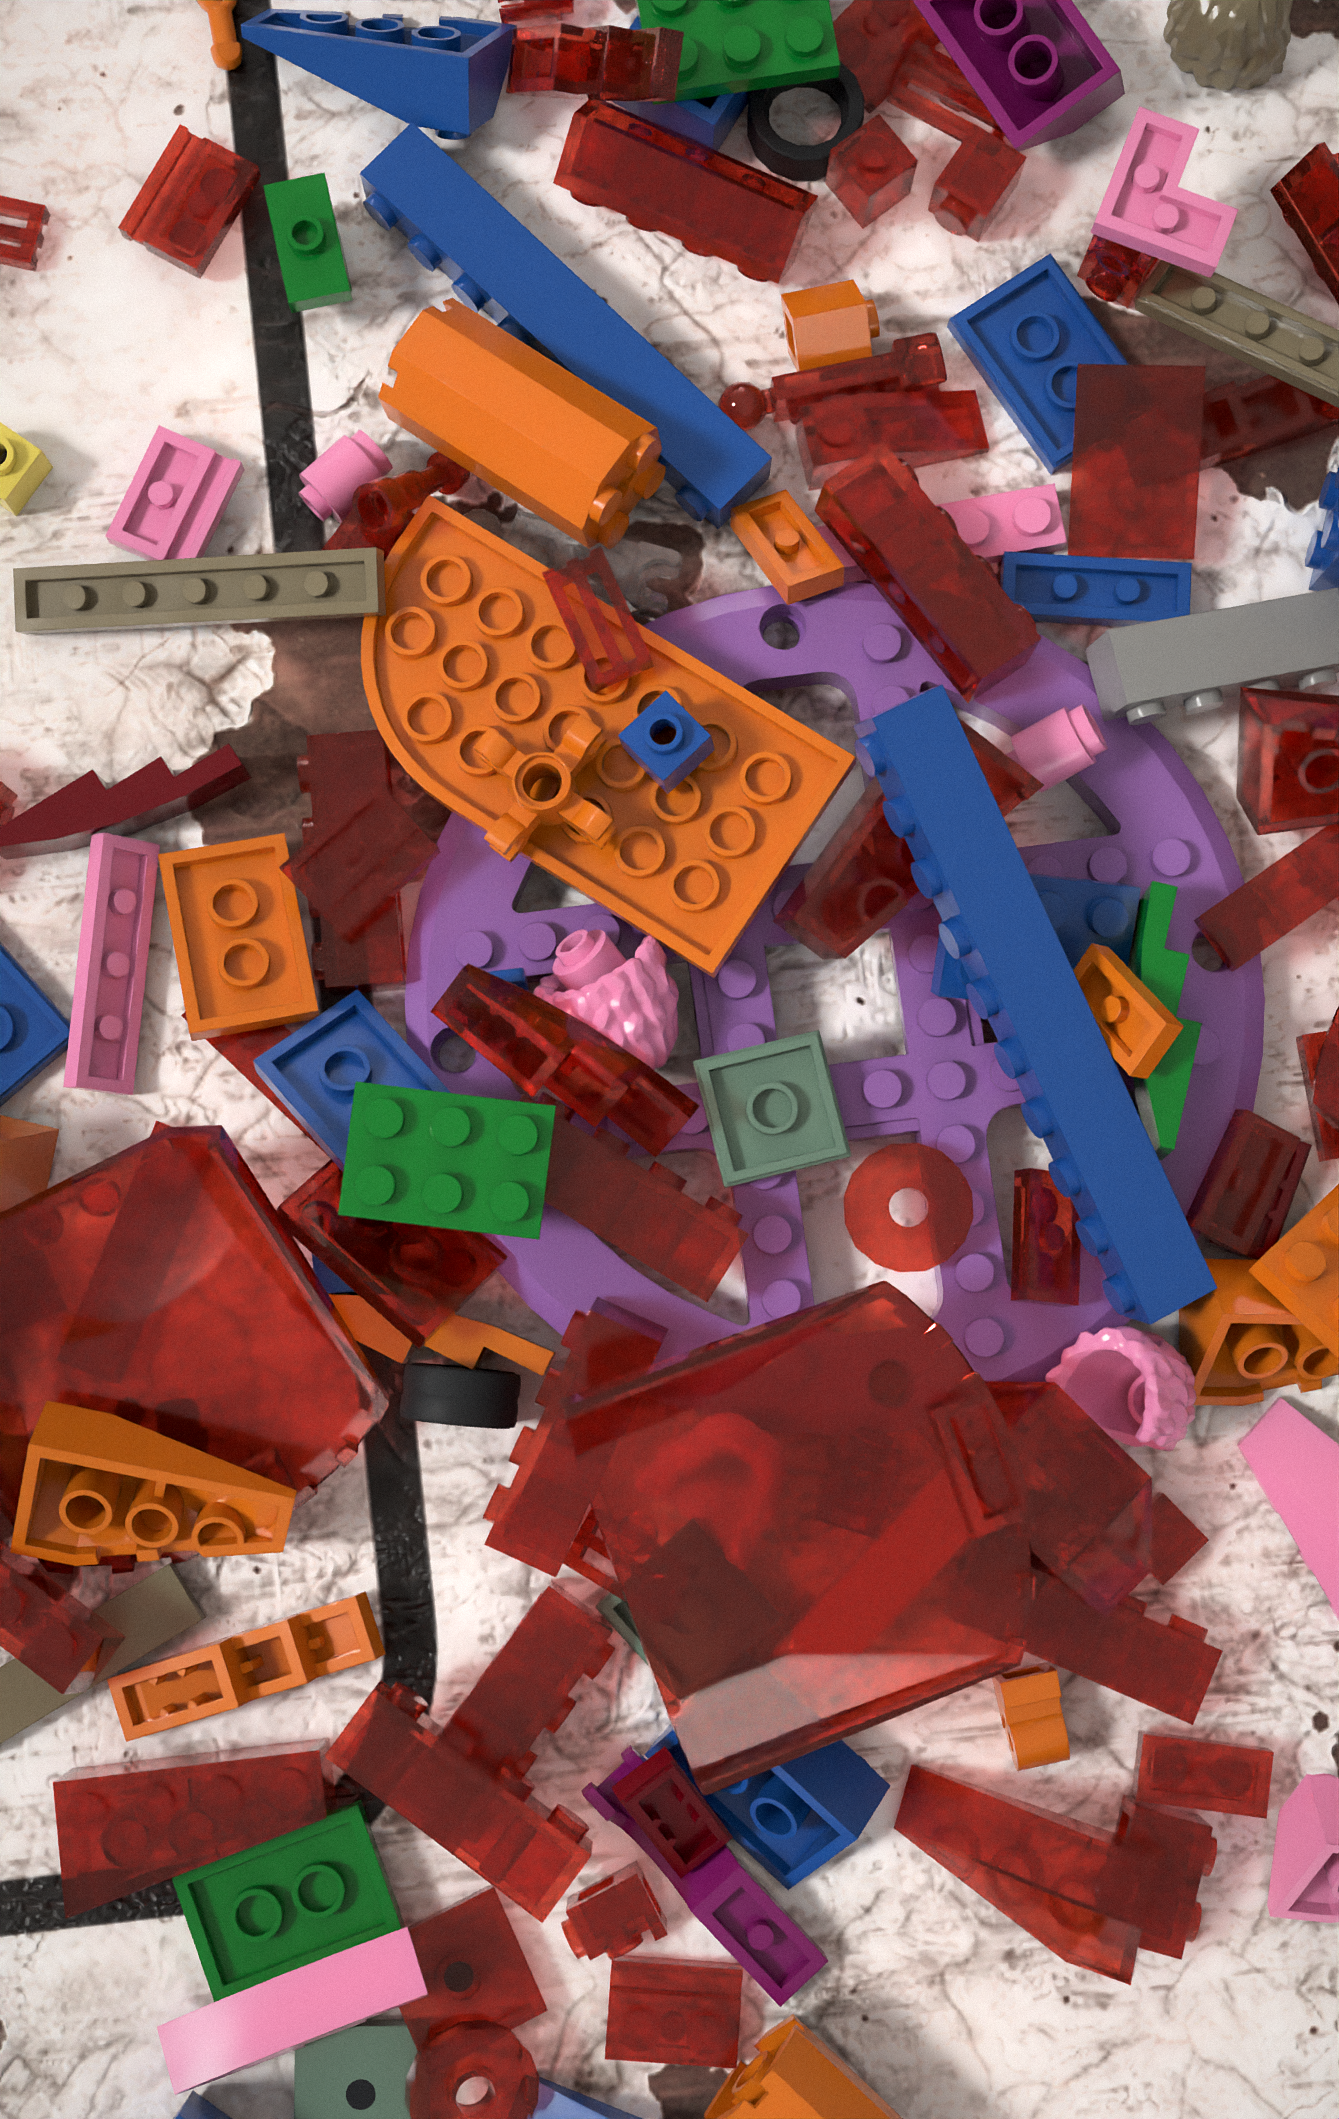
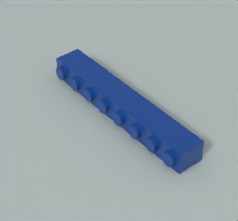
M413 122L360 172L366 197L363 205L367 212L384 229L389 231L393 226L397 228L409 240L407 246L411 253L426 269L433 272L438 267L454 282L451 287L465 306L476 313L483 309L498 323V327L657 427L662 445L658 462L666 467L664 480L677 491L674 495L676 501L693 519L701 522L706 518L719 529L731 517V508L744 504L769 479L772 457Z

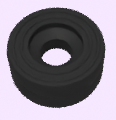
M412 1362L411 1364H406L404 1369L400 1416L408 1420L492 1429L514 1428L518 1416L517 1401L520 1395L521 1378L515 1372L483 1368L473 1370L463 1366Z

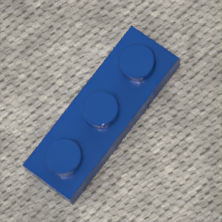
M1004 551L1001 558L998 615L1008 620L1117 627L1190 615L1192 563Z

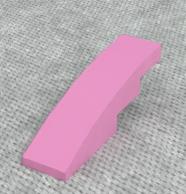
M405 1927L211 2003L157 2027L173 2091L175 2095L306 2047L305 2044L366 2022L370 2017L429 1996L410 1930L408 1927Z

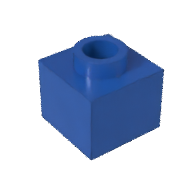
M664 691L618 735L623 749L667 794L715 750L711 735L667 691ZM666 726L676 730V736L669 744L659 745L653 741V738Z

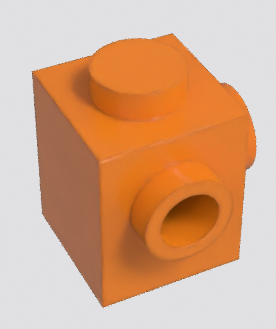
M853 279L781 294L788 354L800 377L819 373L828 376L843 375L851 372L856 365L873 362L871 338H876L880 335L877 309L873 299H864Z

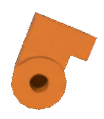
M1048 1662L991 1674L1002 1726L1005 1728L1016 1770L1021 1771L1070 1760L1068 1735L1060 1703L1062 1695L1057 1670Z

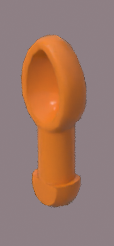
M196 0L200 7L208 13L213 40L210 51L214 63L223 70H234L241 64L243 54L242 44L237 42L232 10L236 6L237 0Z

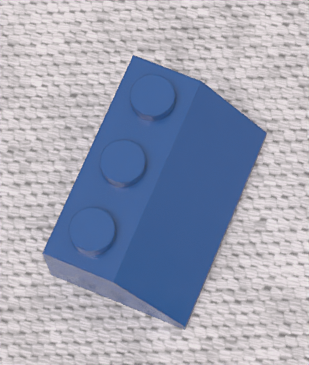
M745 1649L702 1688L644 1754L647 1758H650L665 1746L724 1823L733 1839L787 1890L791 1889L856 1841L891 1786L870 1767L865 1759L857 1755L821 1721L817 1714L809 1710Z

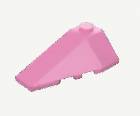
M1278 1397L1239 1441L1237 1447L1274 1511L1281 1516L1300 1549L1298 1551L1307 1568L1315 1575L1330 1601L1329 1606L1339 1621V1444L1283 1398Z
M1306 1774L1279 1810L1267 1901L1270 1917L1324 1923L1339 1922V1778L1334 1775Z

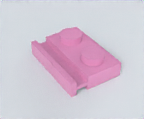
M159 425L106 533L107 540L110 544L148 561L203 557L244 472L242 462L234 458L230 460L217 454L214 449Z

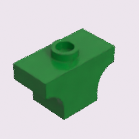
M325 172L263 185L291 312L295 313L353 301L349 273Z

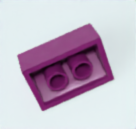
M913 0L920 14L1017 153L1074 133L1125 94L1120 68L1072 0Z

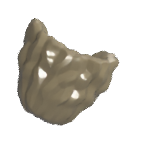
M1171 0L1166 12L1168 21L1163 32L1165 42L1171 46L1170 57L1181 72L1193 73L1195 81L1201 87L1213 85L1219 90L1229 91L1234 86L1244 90H1251L1255 86L1264 85L1269 82L1273 74L1282 73L1287 46L1291 40L1290 12L1293 0Z

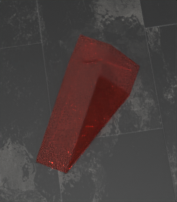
M914 1763L911 1765L894 1825L895 1830L1065 1962L1128 1985L1132 1984L1168 1851Z

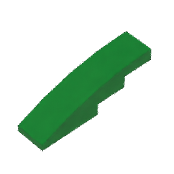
M1152 881L1140 900L1130 970L1176 1017L1190 955L1164 948L1178 887ZM1176 1017V1019L1184 1027L1148 1079L1133 1077L1140 1118L1159 1160H1163L1175 1148L1202 1023Z

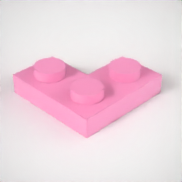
M1139 106L1090 233L1211 278L1217 268L1239 209L1178 187L1200 129Z

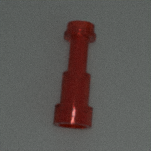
M438 451L429 457L426 468L419 472L409 469L392 478L379 476L360 485L355 490L352 498L354 514L366 530L375 534L384 533L402 524L406 520L408 513L421 507L428 495L437 491L445 495H451L461 490L469 480L470 471Z

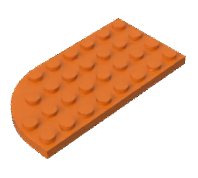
M428 495L384 561L386 615L365 616L362 627L361 668L363 685L370 711L388 748L409 776L428 795L487 833L497 819L506 813L517 800L512 789V781L479 758L480 754L474 750V746L489 727L503 736L526 756L535 752L554 753L573 722L581 714L603 730L601 735L607 741L600 752L591 762L583 767L574 780L579 790V796L612 818L614 821L612 824L618 830L601 850L565 821L557 825L538 824L519 854L715 978L855 766L856 757L436 498ZM664 691H667L711 735L715 748L669 794L623 749L618 737ZM666 726L653 738V741L659 745L669 744L674 740L676 730ZM552 776L539 779L531 789L530 798L539 802L553 799L561 789L562 780Z

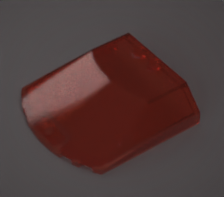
M222 1125L168 1127L0 1213V1509L13 1527L16 1520L28 1444L46 1400L116 1415L294 1489L297 1493L292 1512L312 1499L318 1492V1485L335 1472L340 1465L345 1468L356 1457L358 1445L375 1423L379 1424L389 1406V1395L285 1223ZM196 1550L165 1552L161 1554L160 1559L171 1557L172 1563L177 1564L201 1557L202 1555ZM136 1554L104 1556L100 1558L98 1565L83 1566H112V1574L133 1572L138 1561ZM38 1559L47 1572L74 1573L75 1566Z
M883 1280L558 1400L573 1457L661 1702L695 1783L702 1795L714 1793L1021 1665L1028 1640L1023 1636L1026 1625L1029 1599H1035L1036 1576L1031 1574L1030 1536L1035 1535L1028 1488L1016 1446L1005 1419L985 1381L978 1372L973 1370L963 1353L954 1344V1339L942 1325L935 1322L906 1294L887 1281Z

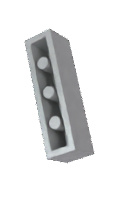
M1339 588L1108 629L1085 648L1103 721L1127 717L1129 725H1141L1166 716V709L1185 706L1187 714H1198L1222 706L1224 704L1223 698L1242 695L1244 703H1255L1277 696L1281 693L1280 687L1298 684L1300 692L1305 693L1335 684L1338 681L1336 673L1339 672Z

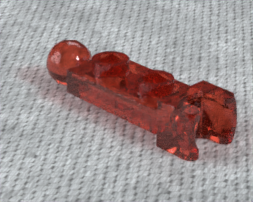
M935 332L894 340L891 352L774 376L771 378L770 388L760 390V388L750 382L737 381L722 392L718 401V407L743 431H749L757 427L763 421L765 415L771 413L774 423L790 420L794 425H804L822 419L828 411L850 407L853 412L871 411L883 406L887 399L894 397L896 398L898 408L935 401L942 397L939 384L947 380V373L938 336Z

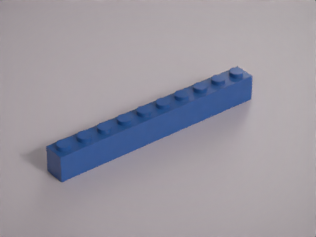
M943 684L923 691L853 725L859 738L854 743L859 762L869 776L877 777L887 799L883 802L885 818L895 835L899 838L904 837L915 860L911 863V873L920 892L927 899L932 898L943 921L938 927L942 942L950 955L955 959H960L971 981L966 985L968 998L977 1014L984 1020L988 1019L998 1040V1043L994 1044L996 1059L1004 1073L1010 1079H1016L1026 1101L1021 1104V1111L1025 1122L1037 1138H1043L1053 1159L1048 1164L1050 1176L1060 1193L1066 1198L1070 1197L1080 1218L1075 1223L1078 1237L1085 1249L1092 1256H1097L1107 1277L1102 1281V1286L1109 1303L1118 1314L1151 1325L1217 1289L1216 1283Z

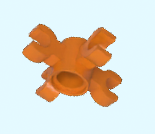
M581 714L570 726L554 753L535 752L527 756L489 727L474 746V750L480 754L479 758L512 781V789L517 798L509 810L498 818L486 833L484 839L490 843L489 847L511 863L524 848L531 833L538 824L557 825L564 821L601 850L604 848L618 829L612 824L614 822L612 818L579 796V790L574 780L583 767L591 762L600 752L607 741L601 735L603 730ZM552 776L562 780L561 789L553 799L539 802L530 798L531 789L539 779Z

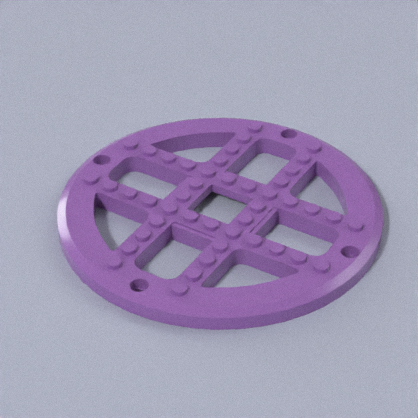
M844 582L843 586L787 605L774 586L771 585L721 595L667 613L643 625L751 693L816 684L831 685L841 690L849 699L853 709L855 724L923 691L942 684L952 706L995 726L1010 737L1064 706L1069 710L1081 704L1087 707L1096 721L1108 749L1095 756L1097 761L1095 764L1069 777L1065 781L1092 809L1110 831L1111 835L1018 847L1017 849L1028 873L1131 884L1141 888L1138 912L1141 897L1152 881L1178 887L1164 948L1190 955L1176 1017L1202 1023L1175 1148L1167 1157L1160 1160V1163L1197 1241L1213 1216L1236 1167L1254 1110L1263 1057L1265 996L1260 943L1248 891L1229 839L1203 789L1170 742L1151 722L1132 726L1129 725L1127 717L1103 721L1089 665L1049 639L994 612L938 594L886 584ZM777 622L787 623L797 631L799 641L793 648L787 650L776 649L765 642L763 638L765 629ZM862 765L873 855L788 866L715 978L661 945L668 958L667 965L687 962L700 1059L777 1040L765 948L884 932L889 934L906 1054L830 1064L828 1066L848 1143L915 1134L937 1284V1304L932 1315L921 1324L907 1328L848 1336L838 1335L828 1330L819 1320L815 1309L796 1171L731 1187L749 1320L745 1325L733 1323L683 1300L633 1269L592 1232L551 1183L549 1175L556 1169L690 1151H703L716 1156L697 1082L544 1103L530 1101L522 1097L515 1089L512 1080L508 1045L475 1049V1059L472 1065L461 1072H451L442 1066L440 1050L443 1044L454 1037L466 1039L458 976L524 968L528 984L540 982L541 978L554 974L552 967L557 958L555 952L558 945L577 930L584 929L587 932L603 930L626 960L635 958V951L640 946L642 939L647 937V935L597 903L526 913L515 912L536 865L520 854L510 863L489 847L490 843L484 839L486 835L484 831L452 812L438 839L420 890L408 947L405 989L407 1044L451 1093L557 1107L540 1240L472 1231L471 1233L492 1265L526 1304L573 1346L619 1377L672 1403L707 1415L716 1412L733 1411L749 1417L762 1428L780 1432L841 1436L897 1432L955 1420L1006 1402L1046 1382V1374L1053 1367L1061 1363L1063 1350L1076 1343L1080 1332L1089 1331L1092 1334H1096L1103 1327L1124 1326L1131 1320V1318L1118 1314L1109 1303L1102 1286V1281L1107 1278L1098 1257L1092 1256L1085 1249L1078 1237L1077 1231L1064 1245L1015 1287L1012 1288L1008 1285L986 1141L987 1127L997 1112L1021 1107V1104L1026 1101L1016 1079H1010L996 1059L994 1044L998 1042L984 1043L981 1017L974 1010L970 1000L939 997L930 992L939 939L938 927L942 918L933 899H927L918 889L911 873V863L915 861L905 838L896 836L885 818L883 802L887 799L877 777L869 776ZM1210 938L1221 947L1223 961L1217 970H1205L1195 961L1192 945L1196 939ZM1114 1059L1128 1092H1135L1133 1077L1129 1076ZM885 1363L897 1366L905 1377V1388L902 1394L897 1399L891 1401H882L876 1398L869 1386L873 1370Z

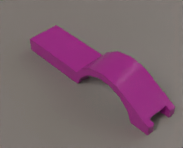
M630 1745L621 1753L624 1762L598 1786L590 1782L581 1790L582 1795L606 1821H611L620 1827L643 1849L669 1879L696 1918L781 2007L828 1962L824 1951L739 1861L727 1844L680 1879L621 1804L611 1788L647 1760Z

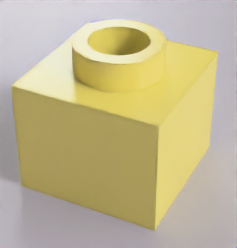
M0 422V457L7 451L6 460L0 464V505L17 516L52 470L53 466L42 450Z

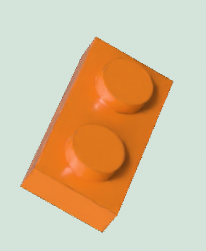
M786 489L731 508L730 527L787 605L844 585L845 566Z
M1091 943L1074 968V974L1112 1057L1129 1076L1148 1079L1184 1026L1109 947Z

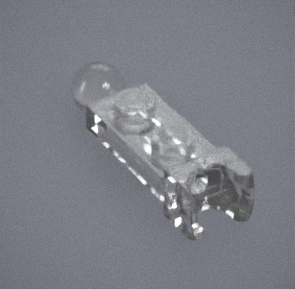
M473 509L463 515L606 604L623 609L625 614L653 621L668 613L667 597L650 590L647 583L657 577L674 580L680 576L683 557L678 551L644 541H639L638 544L621 539L612 549H607L600 543L588 549L536 514L517 510L512 530L503 528L502 522L496 515L486 509Z

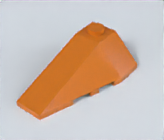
M1204 1258L1217 1289L1179 1309V1353L1186 1357L1187 1364L1190 1365L1195 1378L1194 1390L1197 1399L1194 1405L1243 1406L1264 1401L1263 1391L1297 1384L1300 1392L1304 1393L1322 1389L1323 1378L1339 1375V1359L1248 1271L1258 1260Z
M46 1400L28 1444L10 1553L73 1566L98 1565L100 1558L104 1556L136 1554L138 1562L159 1561L161 1554L165 1552L195 1550L203 1557L281 1553L284 1550L297 1491L116 1415Z

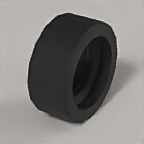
M841 61L838 78L750 91L747 137L755 156L771 172L792 181H816L836 173L852 158L853 154L839 167L837 163L839 152L852 137L862 132L864 95L856 76ZM794 88H813L826 93L839 105L841 110L840 127L831 140L817 145H796L782 139L772 129L769 122V109L773 100L780 93Z

